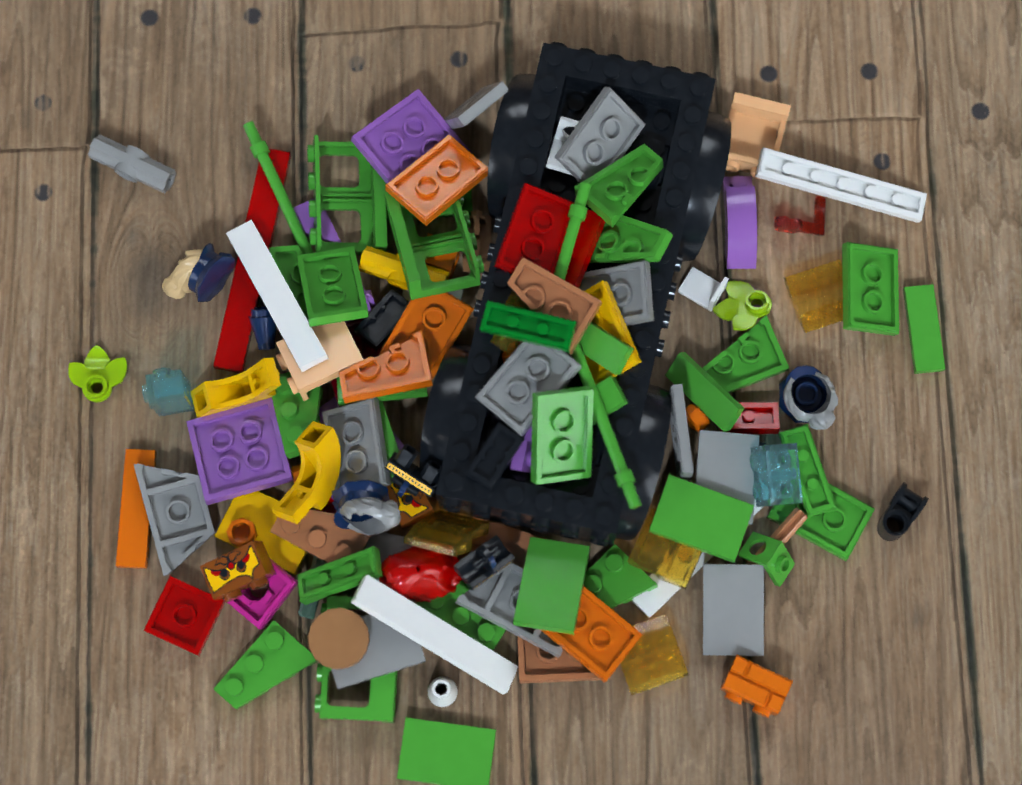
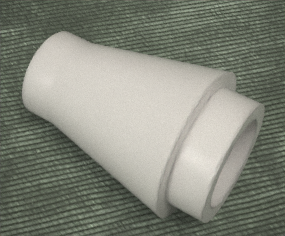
M437 677L428 686V697L436 706H449L457 698V686L448 677ZM440 685H445L447 688V692L444 695L436 693V689Z

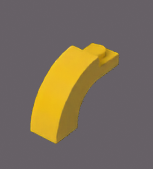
M274 357L263 358L240 374L220 380L204 381L190 391L197 418L275 396V389L281 386L280 373L276 368Z
M312 421L295 440L301 456V467L297 480L272 509L278 518L298 524L312 507L322 511L332 496V491L336 487L340 473L341 450L337 434L333 427Z

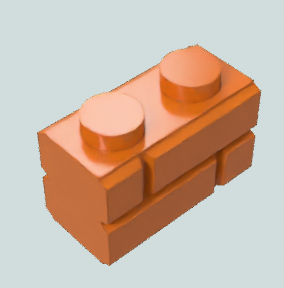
M736 655L720 690L726 692L724 698L738 705L745 701L754 706L753 712L769 718L770 714L776 716L780 712L793 681Z

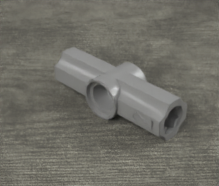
M100 134L93 139L90 145L89 158L114 169L119 176L133 183L139 181L164 194L171 189L176 176L174 169L151 159L147 153L132 145H127L126 147Z

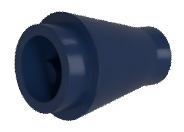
M266 306L252 308L249 320L258 344V350L276 348L277 326Z

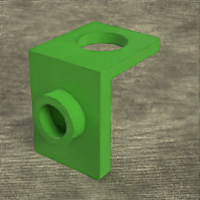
M757 532L751 533L738 553L740 558L762 565L774 585L781 587L795 565L782 541ZM758 542L766 544L765 550L758 555L750 553V549L754 544Z

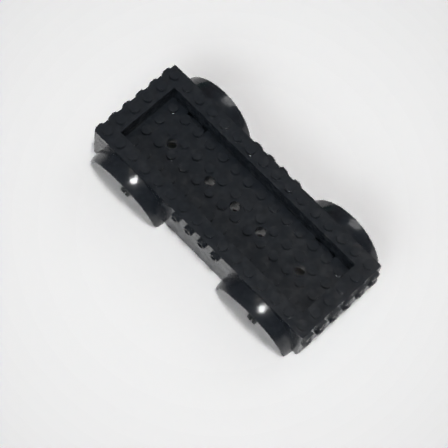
M552 42L550 44L543 43L536 75L517 74L510 81L507 87L508 92L504 94L498 111L488 165V209L491 217L495 219L493 233H498L496 243H490L487 253V261H491L489 272L483 271L480 289H484L482 300L477 299L474 307L473 317H477L472 343L471 345L455 344L449 348L443 357L432 385L422 430L419 467L423 469L429 459L442 465L438 486L431 495V497L437 498L440 509L452 513L471 515L483 520H494L510 526L525 527L541 533H552L568 539H579L599 546L612 547L615 539L633 540L638 535L647 516L657 486L670 426L671 395L669 391L649 383L655 356L661 357L665 340L659 339L661 328H668L671 311L666 310L667 300L674 301L677 283L672 282L673 273H680L682 261L695 260L703 245L719 199L731 142V121L728 117L709 111L716 81L715 78H710L708 74L702 72L691 74L682 72L681 69L674 66L662 68L653 66L652 63L645 60L634 62L624 60L622 56L617 54L605 56L596 54L595 51L588 48L577 50L567 48L565 44L559 42ZM604 87H610L646 124L625 155L646 144L663 159V169L623 215L666 229L673 235L660 262H650L654 321L627 326L642 361L615 377L628 403L608 415L627 468L632 470L636 482L633 484L642 504L640 507L631 510L622 487L618 488L614 477L616 471L597 423L593 425L592 472L590 478L535 485L531 482V473L510 469L512 460L491 491L465 475L466 470L498 422L514 431L479 402L475 396L503 365L501 356L505 346L512 342H522L484 333L479 330L487 300L530 310L508 286L507 282L512 274L494 267L522 185L528 183L575 202V186L580 184V182L572 175L546 168L547 160L560 117L563 116L580 121ZM574 127L564 128V132L568 135L574 130ZM589 263L586 272L628 263ZM578 373L573 377L568 388L583 387Z

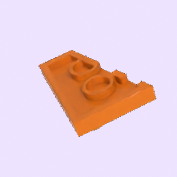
M422 330L413 334L412 339L402 344L397 342L389 346V350L375 358L370 356L338 372L344 404L432 386L433 383Z

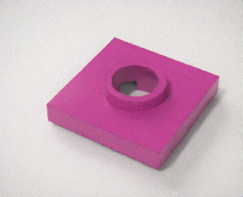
M271 558L270 560L276 575L267 578L269 590H267L263 598L255 597L251 593L250 587L241 591V597L227 602L259 630L264 629L298 584L295 578Z

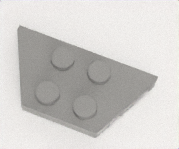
M134 464L163 576H167L215 534L208 505L204 499L199 475L155 468L143 464Z
M511 563L473 591L468 590L457 598L456 604L556 657L561 656L562 647L540 629L513 624L523 568Z

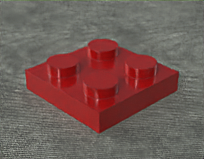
M170 576L143 631L200 656L225 601L222 599L213 600L211 594Z

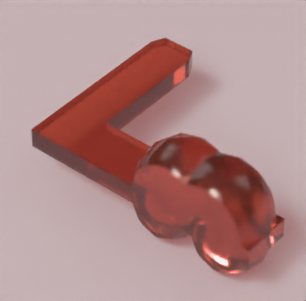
M817 196L815 198L814 223L802 221L799 218L790 219L787 216H777L774 221L775 230L785 233L801 232L824 236L825 197Z

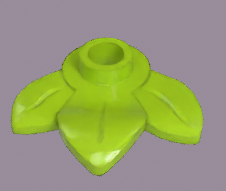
M728 281L726 292L729 298L713 308V312L719 318L732 321L733 330L743 331L752 328L758 318L768 315L772 308V302L765 292L754 290L749 283ZM758 304L761 307H753V305Z
M95 345L88 353L84 364L78 362L69 363V378L74 385L82 388L83 394L88 400L95 403L103 402L111 395L112 387L124 380L127 373V361L124 357L111 361L107 353L100 346ZM101 384L103 386L102 391L94 393V386Z

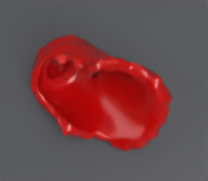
M432 541L419 546L414 545L406 550L389 555L381 563L383 577L379 578V582L407 599H415L417 602H431V599L434 600L436 597L442 598L450 592L454 593L457 589V584L462 579L453 569L454 564L459 562L457 554L450 546H443L441 541Z

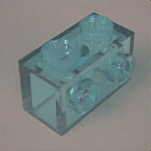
M159 368L153 370V374L145 375L146 384L142 385L144 402H148L150 409H154L159 416L194 411L190 393L192 391L191 383L181 369L171 371L170 368Z
M797 443L751 447L750 466L754 475L752 491L753 497L756 500V506L803 503Z

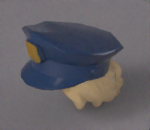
M209 243L203 250L185 251L186 257L178 261L179 265L162 282L163 291L167 296L181 299L185 297L186 293L194 292L198 302H209L223 289L227 279L234 270L235 258L229 253L220 252L219 255L216 254L213 244Z

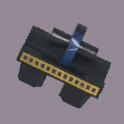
M405 444L398 453L395 452L384 468L394 474L391 482L400 487L396 494L400 498H402L406 491L417 497L420 491L431 497L438 486L442 465L430 459L423 469L413 464L419 452L409 444Z
M495 535L454 564L453 569L469 589L473 591L511 564L515 557L505 548L500 538Z

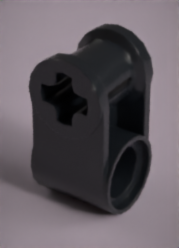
M905 482L896 491L889 502L888 508L877 524L879 536L886 541L898 540L908 530L912 522L915 521L929 500L926 496L922 498L908 489V484ZM888 519H893L899 524L900 530L898 532H893L887 527Z

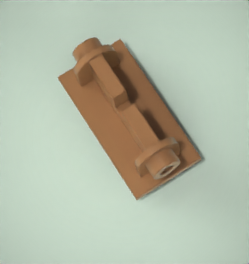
M474 210L471 211V216H469L471 227L468 228L469 233L474 232L478 247L477 250H474L476 256L481 255L484 271L489 272L491 261H487L489 245L492 243L491 215L483 216L482 211ZM463 253V272H470L466 255Z

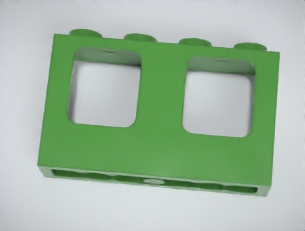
M314 135L312 145L307 146V161L313 162V172H308V190H313L314 200H309V217H314V228H310L309 231L310 245H315V252L352 246L355 248L356 255H362L366 246L386 251L385 181L352 142L319 141V135ZM321 156L356 157L359 167V185L357 187L321 186L319 158ZM324 210L357 211L360 214L361 240L359 242L322 241L321 212Z
M387 191L384 192L386 210L411 300L480 285V273H483L484 265L481 255L476 256L474 251L478 249L474 232L469 233L468 231L471 223L468 211H462L461 206H464L463 196L449 207L453 211L457 225L456 230L420 237L416 231L413 220L414 215ZM459 251L465 253L470 269L469 275L439 282L431 281L425 262L427 258Z
M329 596L327 597V603H322L321 613L334 608L362 609L352 604L353 597ZM322 664L317 665V682L322 683L321 694H316L315 712L319 713L320 719L395 723L398 671L371 679L368 706L343 707L330 706L328 704L329 678L332 669Z

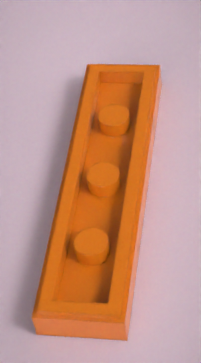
M125 450L116 555L117 568L147 569L151 528L134 464H143L156 468L157 452L155 450Z

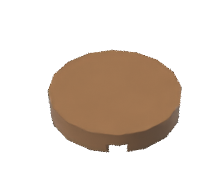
M334 608L318 615L311 624L308 643L311 653L319 663L327 668L342 670L354 666L362 660L367 653L370 638L368 628L359 615L352 610Z

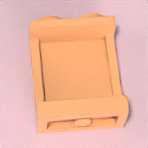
M735 92L728 117L731 121V142L726 171L738 172L740 170L748 172L752 177H755L761 149L765 147L776 151L780 150L791 105Z
M345 321L312 326L328 359L304 372H301L284 339L276 342L280 351L279 354L275 355L282 371L289 370L291 377L287 378V382L293 394L300 393L303 401L309 399L307 396L308 391L338 378V372L363 360Z

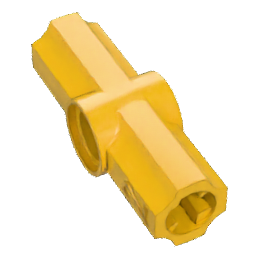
M366 246L360 258L359 271L386 279L391 285L408 290L398 253L395 255ZM426 265L431 281L449 280L450 273L448 271Z

